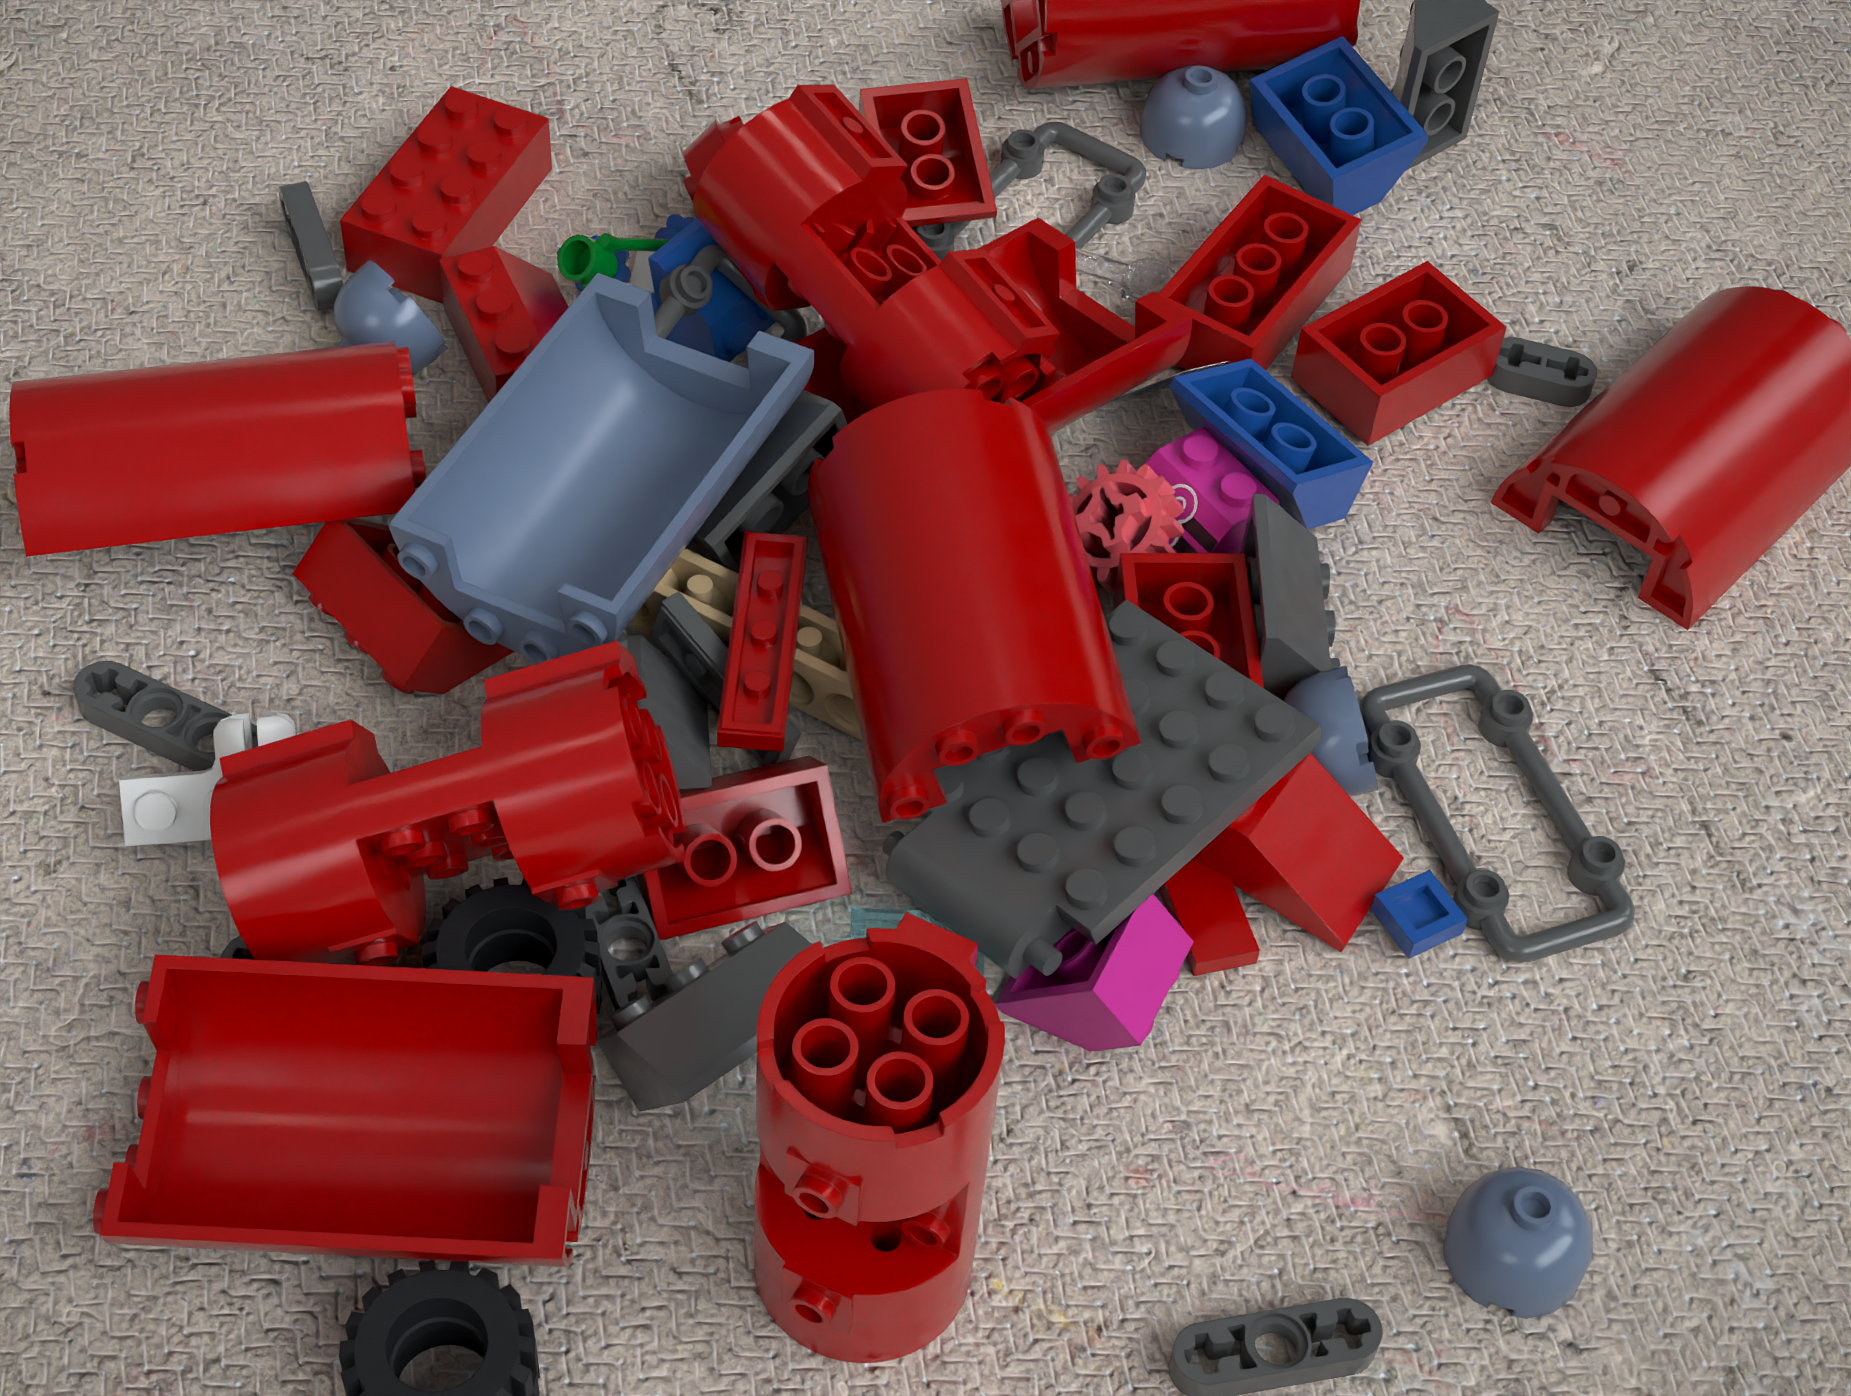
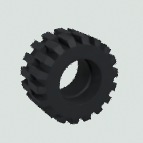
M508 877L493 879L494 887L485 890L479 884L465 889L466 899L460 902L454 898L450 899L442 907L443 919L433 918L427 929L428 942L423 943L422 960L425 969L487 972L491 968L506 962L527 961L538 964L546 969L540 975L594 977L597 1014H599L602 1003L600 943H598V932L593 918L586 919V907L573 910H559L557 904L550 905L532 895L531 888L524 877L521 885H509Z
M435 1260L418 1262L420 1273L408 1277L401 1268L387 1275L389 1288L382 1292L372 1286L361 1297L365 1313L351 1311L345 1324L348 1340L340 1341L339 1360L346 1396H539L540 1394L538 1384L540 1371L536 1338L529 1309H522L520 1294L511 1284L500 1289L498 1274L485 1267L475 1276L470 1274L468 1262L451 1261L449 1270H437ZM456 1345L465 1347L476 1352L484 1359L479 1369L467 1381L448 1390L434 1392L418 1390L408 1386L399 1379L402 1371L413 1358L437 1346Z

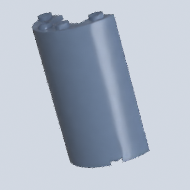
M597 273L388 525L400 551L397 556L399 564L408 574L421 580L440 602L463 620L464 627L476 640L488 645H493L497 642L506 648L523 654L534 664L616 641L805 388L813 372L814 350L758 331L747 345L749 369L658 337L651 292Z

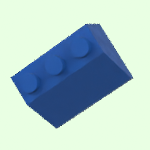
M1344 36L1250 79L1252 125L1310 196L1351 215H1355L1380 203L1428 143L1426 131Z
M697 218L648 258L657 308L663 303L659 294V286L662 279L679 265L690 264L697 253L704 247L719 245L699 223ZM715 269L710 276L713 285L710 301L692 316L681 317L666 340L731 362L736 356L746 350L747 345L758 331L765 332L776 321L721 272Z
M1250 358L1173 377L1170 389L1187 424L1194 431L1204 426L1280 500L1279 505L1302 526L1309 530L1346 518L1373 461L1253 359Z

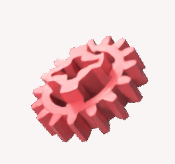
M1121 460L1116 473L1112 474L1104 464H1100L1097 466L1096 480L1090 483L1083 476H1079L1076 479L1081 491L1076 497L1069 495V499L1095 585L1099 582L1108 592H1114L1120 553H1176L1168 544L1169 538L1184 535V528L1175 519L1184 512V509L1174 497L1175 490L1163 476L1158 477L1149 465L1143 464L1136 471L1127 460ZM1095 553L1098 557H1094L1090 554Z

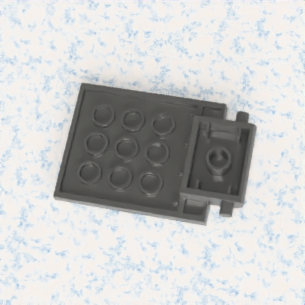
M1125 600L1105 617V621L1142 744L1126 748L1118 755L1108 759H1090L1076 763L1064 730L1044 735L1040 740L1032 744L1023 746L1011 745L979 755L964 765H946L934 769L945 792L947 804L928 809L922 814L925 819L908 834L904 835L900 831H894L888 835L882 846L883 852L889 856L886 865V878L892 885L953 932L978 943V951L1012 977L1017 978L1030 965L1045 976H1048L1056 971L1062 961V953L1053 947L1059 939L1074 928L1094 944L1099 943L1322 743L1321 725L1136 605Z

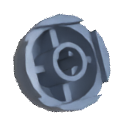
M1185 66L1167 72L1149 90L1142 112L1139 131L1143 144L1155 157L1166 161V154L1172 157L1183 159V168H1215L1230 162L1236 156L1238 147L1241 144L1243 145L1247 125V107L1238 85L1229 76L1206 66Z
M368 260L349 277L338 292L334 303V324L343 339L335 346L395 341L396 348H409L412 375L416 374L430 365L448 349L445 345L446 341L432 321L409 295L405 297L395 287L388 289L395 281L376 263Z
M1347 666L1321 671L1302 679L1288 691L1283 701L1321 725L1322 743L1311 751L1312 755L1350 797L1377 791L1378 783L1374 764L1369 762L1367 757L1368 738L1351 677L1348 676Z
M1511 1167L1486 1173L1469 1185L1461 1194L1447 1221L1443 1255L1453 1280L1474 1302L1486 1308L1492 1302L1501 1308L1514 1310L1511 1315L1512 1317L1528 1319L1554 1313L1575 1296L1591 1263L1593 1227L1582 1202L1563 1181L1542 1170Z

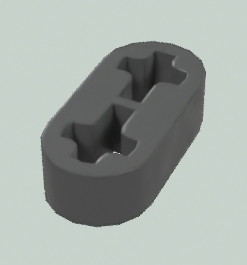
M1507 337L1503 338L1493 375L1487 380L1496 389L1559 406L1575 407L1582 405L1589 399L1597 377V367L1591 359L1581 353L1522 338ZM1508 363L1515 364L1518 367L1508 365ZM1564 377L1571 378V379H1573V381H1572V380H1567V379H1565Z

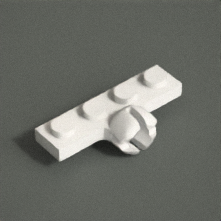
M262 712V717H257L258 746L296 735L294 721L287 714ZM249 713L226 717L214 728L215 761L212 768L203 771L123 776L119 780L125 847L211 840V797L217 781L223 777L219 758L253 748ZM393 756L382 757L391 773L395 772Z

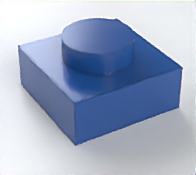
M1430 870L1375 894L1371 906L1372 912L1408 959L1463 934L1468 921L1466 915Z

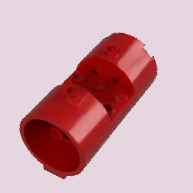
M834 84L797 85L788 99L765 109L737 130L712 158L703 172L695 191L693 201L695 217L739 267L738 271L753 287V294L762 304L773 311L806 308L812 305L825 320L824 325L828 333L839 342L848 346L840 363L839 381L847 391L846 395L860 410V415L890 401L932 390L977 389L982 390L984 400L1004 404L1009 397L1021 402L1048 387L1056 370L1049 361V357L1056 353L1052 344L1061 333L984 248L948 251L942 261L902 218L907 204V188L900 179V176L908 165Z
M616 640L484 679L488 699L485 700L481 711L482 746L392 773L378 753L374 733L351 719L219 758L223 777L217 781L211 797L210 831L217 873L229 911L241 938L254 959L330 964L346 959L353 963L356 962V965L381 966L391 963L399 958L397 950L419 944L418 937L423 931L426 919L424 874H427L431 880L455 877L469 870V861L490 855L493 856L495 861L515 859L519 870L531 888L532 895L550 905L557 904L559 910H573L589 906L600 900L599 891L617 887L618 880L683 862L686 857L682 843L674 845L673 841L674 834L686 831L679 787L661 725L655 726L648 709H640L638 706V700L647 698V691L638 675L634 656Z
M907 912L896 929L867 928L866 938L841 941L824 948L821 941H818L802 950L778 972L764 995L757 1021L756 1126L760 1141V1160L755 1180L754 1274L758 1292L770 1316L789 1337L822 1356L852 1363L884 1362L909 1355L925 1347L943 1333L962 1308L971 1281L1005 1045L1004 1021H1000L997 1009L986 991L987 981L975 968L978 943Z

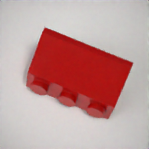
M496 246L439 260L444 311L488 403L569 308L551 273Z
M356 518L327 521L292 573L310 592L308 596L309 601L323 613L334 617L346 630L344 633L345 639L359 651L370 655L382 667V678L393 688L403 693L413 694L414 691L445 694L515 652L497 642L493 645H488L476 640L464 627L463 620L440 602L421 580L411 576L401 567L397 558L400 551L391 534L389 525Z
M809 755L711 778L712 788L679 789L686 831L674 834L673 841L674 845L682 843L686 852L685 860L681 863L636 875L643 899L660 940L852 894L827 764Z

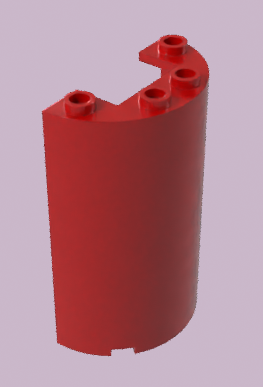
M1001 0V7L1011 60L1019 59L1017 76L1026 89L1034 90L1158 79L1169 71L1185 66H1206L1221 73L1271 69L1341 36H1344L1350 45L1354 47L1358 39L1357 20L1360 0Z
M1036 218L978 248L986 250L1061 333L1052 344L1056 353L1049 357L1050 363L1056 368L1050 384L1047 388L1021 401V403L1031 408L1043 420L1050 434L1059 431L1161 374L1166 369L1175 365L1184 355L1192 332L1193 317L1152 291L1135 300V327L1077 289L1076 243L1073 239L1042 219ZM825 327L795 342V344L814 350L813 372L803 390L834 402L842 409L847 424L860 417V410L846 395L847 391L839 381L840 363L848 346L833 338Z
M1740 286L1718 291L1696 305L1500 484L1494 493L1491 503L1539 534L1552 522L1557 505L1561 499L1653 559L1637 598L1689 630L1851 467V339L1847 336L1845 328L1838 321L1830 319L1811 304L1784 290L1757 286Z
M395 341L13 382L9 404L10 443L12 448L14 447L16 455L15 467L17 474H13L26 557L398 513L415 493V488H419L426 479L423 450L410 451L406 419L417 418L409 348H396Z
M977 389L932 390L905 396L878 406L850 422L832 437L833 450L824 460L815 459L811 468L807 484V496L878 810L883 823L895 819H913L921 816L928 809L947 804L945 792L934 769L946 765H964L979 755L1011 745L1023 746L1032 744L1040 740L1044 735L1064 730L1076 763L1090 759H1108L1118 755L1126 748L1142 744L1052 437L1046 424L1031 408L1011 397L1004 404L984 400L982 390Z
M155 954L150 981L142 980L137 989L135 1016L137 1023L143 1024L157 1052L152 1076H144L138 1090L137 1112L139 1119L143 1120L139 1144H131L128 1147L124 1163H113L109 1188H100L96 1195L93 1209V1227L95 1233L99 1234L105 1242L126 1245L569 1267L571 1265L573 1249H567L565 1245L566 1242H578L587 1192L593 1135L596 1075H593L594 1063L590 1046H596L597 1009L594 977Z

